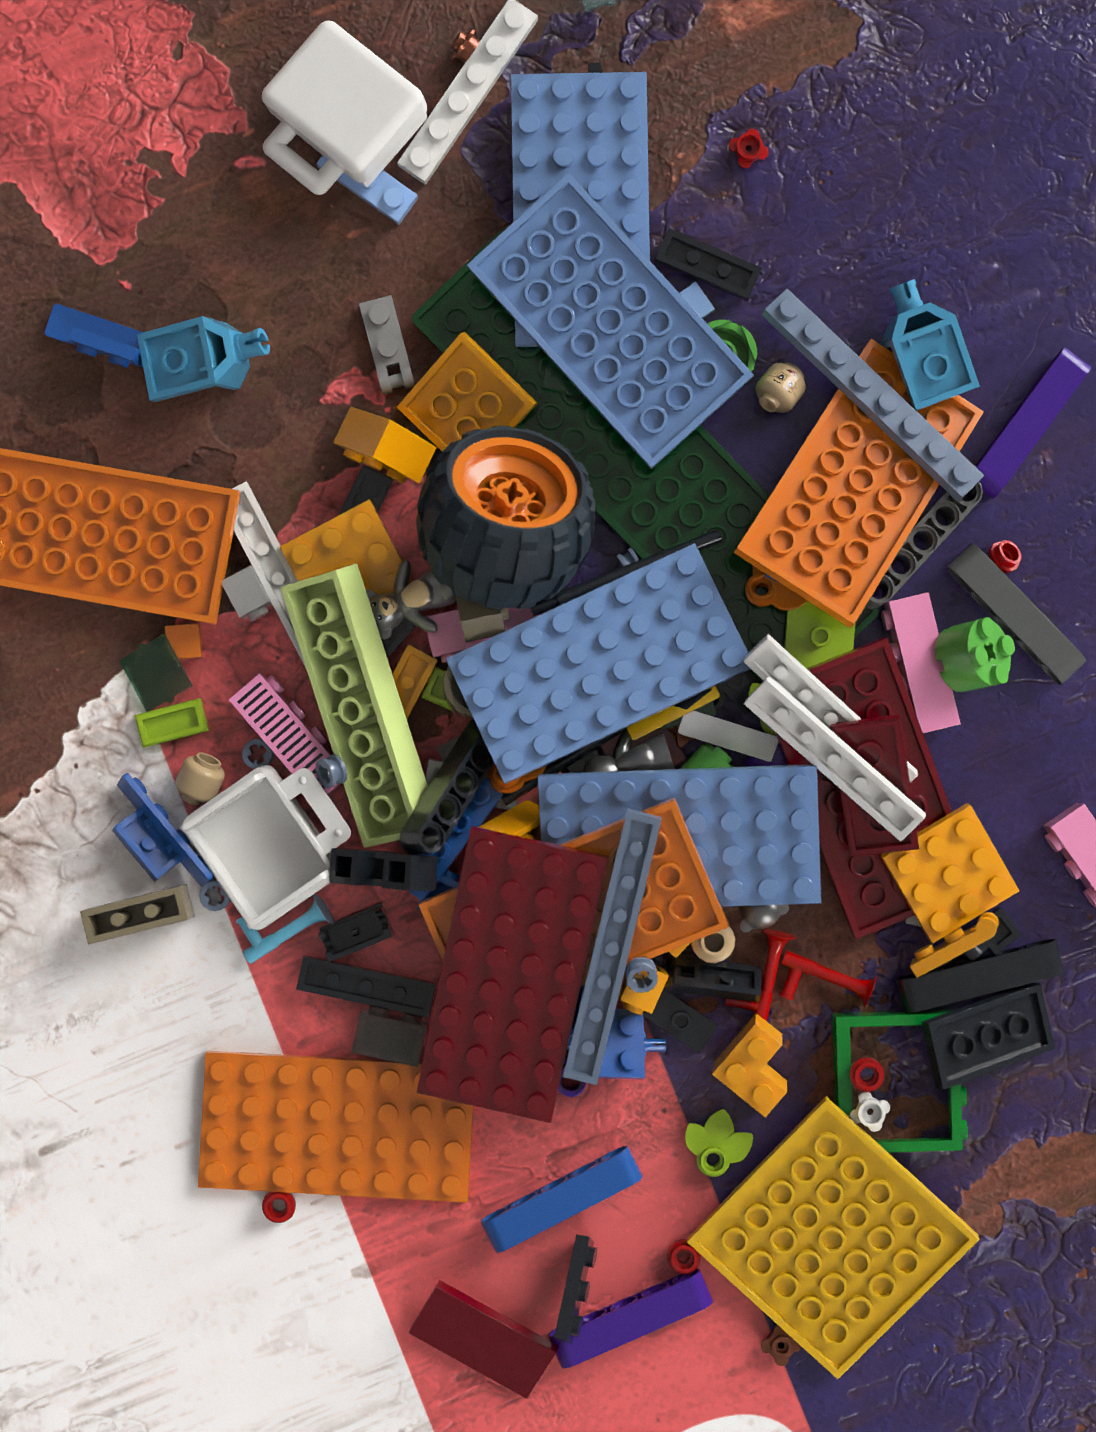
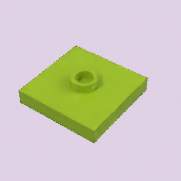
M807 601L797 609L787 610L784 649L805 668H809L853 650L855 624L849 628Z

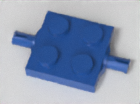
M615 1009L599 1079L641 1080L645 1078L646 1053H665L666 1046H662L666 1044L665 1038H646L643 1014L641 1016L627 1009ZM573 1035L569 1037L567 1050L570 1049Z

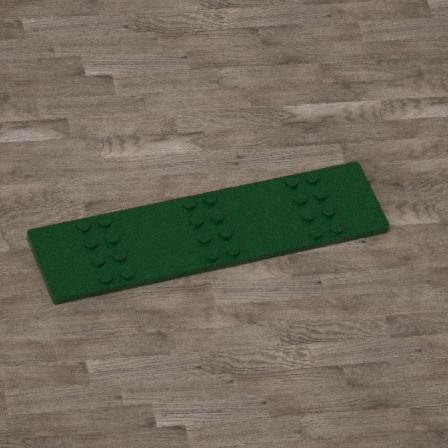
M507 227L502 228L412 315L414 326L442 354L460 333L466 332L537 402L536 406L516 428L541 433L543 436L559 442L571 451V456L583 464L589 475L588 480L591 488H593V498L595 499V512L641 559L718 530L722 542L700 550L699 553L748 653L767 634L784 648L787 610H780L773 605L758 607L748 601L745 595V585L749 578L753 576V565L734 553L769 498V495L701 425L657 465L650 469L540 347H516L515 319L467 267L469 262L507 229ZM759 587L756 593L761 596L766 595L768 589ZM864 607L855 622L854 638L878 616L879 608L868 609ZM750 669V671H751L761 682L764 681V680H763L761 677H759L752 669Z

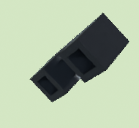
M331 848L329 883L382 886V888L407 891H436L438 856Z

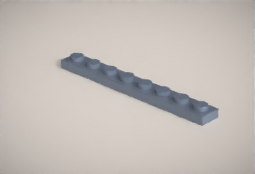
M786 289L764 310L762 316L957 502L984 477L967 458L790 290Z
M627 809L563 1077L594 1085L598 1083L662 820L661 816Z

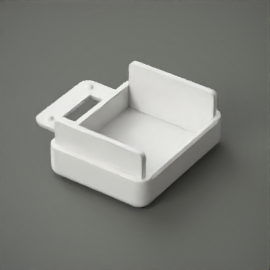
M329 20L318 25L262 91V100L269 112L281 121L264 141V153L316 195L326 193L343 172L354 181L368 187L427 119V104L422 92L339 25ZM296 134L328 159L319 171L287 146Z
M270 765L258 767L188 815L180 827L247 923L248 928L255 930L264 929L330 884L331 848H337L347 841L351 835L350 827L309 769L301 768L283 780L277 770ZM300 793L303 794L326 828L321 834H319L295 797Z

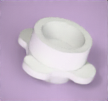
M862 1092L858 1096L859 1103L856 1109L850 1113V1118L856 1124L862 1123L870 1131L877 1132L882 1128L886 1113L890 1111V1104L884 1099L878 1100L873 1098L870 1092ZM870 1108L873 1109L871 1115L867 1114V1110Z

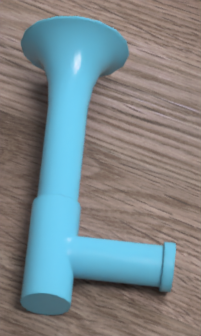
M314 894L313 905L307 912L265 938L261 937L258 930L249 929L243 917H240L236 920V923L239 924L252 945L243 951L245 959L252 964L279 947L284 941L314 923L328 921L330 924H334L329 908L320 896Z

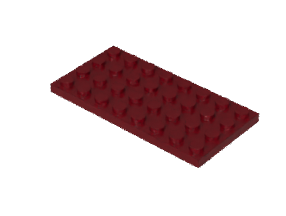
M880 638L806 668L861 719L900 714L906 758L918 770V776L910 782L913 803L926 813L925 819L917 825V832L952 812L888 638ZM775 732L787 765L812 764ZM817 769L819 849L852 936L858 939L914 916L880 857L881 854L850 857L840 788Z
M471 827L416 1093L551 1123L609 856L484 828Z

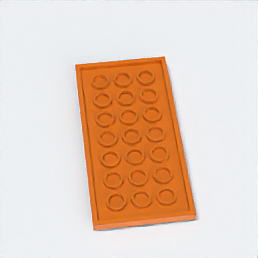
M870 339L859 357L911 405L893 352ZM838 388L734 553L851 628L932 498L939 483ZM959 395L917 410L959 452L984 412Z
M0 448V586L216 625L223 591L222 580L225 579L241 492L230 488Z
M675 798L640 811L661 816L662 820L626 965L634 958L646 957L651 959L729 927ZM625 818L560 844L561 846L609 856L581 986L586 983ZM459 886L420 901L418 904L443 960Z
M208 1050L205 1053L198 1188L468 1203L474 1106L416 1093L423 1062Z

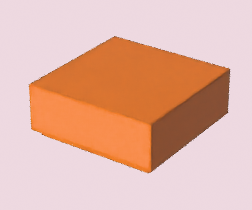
M199 623L165 626L167 660L203 657L201 626Z

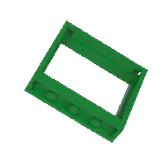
M923 1010L914 1013H904V1011L832 1013L834 1104L850 1117L852 1111V1082L849 1075L851 1068L850 1027L922 1025V1021L953 1010ZM958 1084L948 1088L949 1137L874 1140L888 1153L963 1150V1140L968 1139L967 1122L962 1120V1106L967 1104L965 1086Z

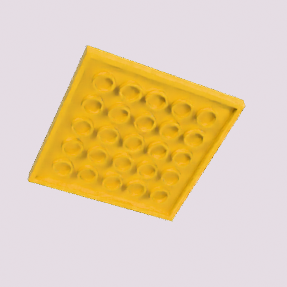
M826 1096L688 1236L687 1243L834 1377L839 1379L979 1241V1235Z

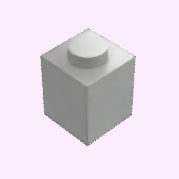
M252 566L222 580V586L239 618L246 619L249 617L250 621H254L269 613L267 607L271 606L272 603Z

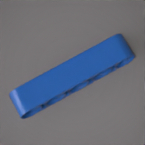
M627 1145L622 1146L494 1211L483 1218L481 1224L495 1252L500 1253L634 1185L643 1178V1175Z

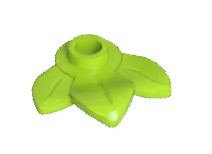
M720 1109L710 1115L704 1127L696 1123H689L685 1133V1141L688 1149L696 1155V1163L699 1170L707 1176L717 1177L724 1174L730 1164L741 1162L745 1159L752 1147L753 1135L749 1132H734V1126L729 1114L725 1109ZM711 1153L719 1156V1161L713 1165L707 1162V1157Z

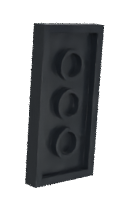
M1029 983L921 1022L935 1086L942 1090L1055 1049L1041 983Z

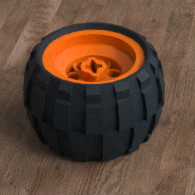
M492 426L489 429H475L464 433L461 440L451 442L434 461L427 473L426 480L421 487L417 505L416 525L418 540L423 558L428 561L432 575L440 584H445L452 589L454 595L468 602L473 601L485 605V608L503 610V608H517L520 610L534 607L536 602L542 599L550 600L568 585L584 563L595 531V499L593 498V488H591L588 480L589 475L583 464L576 461L571 456V451L559 442H555L541 433L528 429Z

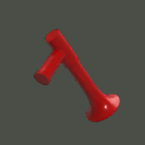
M774 929L761 930L768 939V954L761 982L759 1002L728 998L725 1000V1006L754 1011L753 1016L757 1013L766 1021L768 1020L774 993L773 987L782 950L788 941L796 939L792 934Z
M786 950L781 964L791 969L779 995L793 1001V996L802 973L852 991L861 998L865 1008L874 989L877 975L869 980L853 978Z

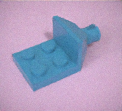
M915 279L890 288L889 291L893 296L898 315L891 317L880 343L885 348H892L911 406L917 411L980 387L956 315L931 302L923 304Z
M204 316L137 334L149 400L153 402L214 386L231 390L240 389L250 368L249 358L268 355L270 352V345H261L262 342L269 341L266 332L262 328L242 333L228 323Z

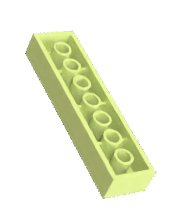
M358 564L282 586L280 589L333 753L338 755L346 766L347 780L343 784L363 847L367 848L400 840L402 828L424 795L428 785Z

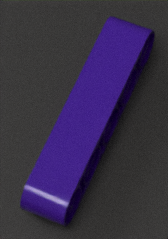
M1063 347L975 465L984 475L979 481L983 492L992 499L1002 491L1091 369L1089 364L1067 348Z
M696 1269L689 1274H679L583 1316L579 1337L574 1336L572 1344L556 1340L554 1338L556 1329L548 1334V1338L551 1342L558 1345L556 1356L561 1368H569L709 1307L713 1303V1299L700 1269Z

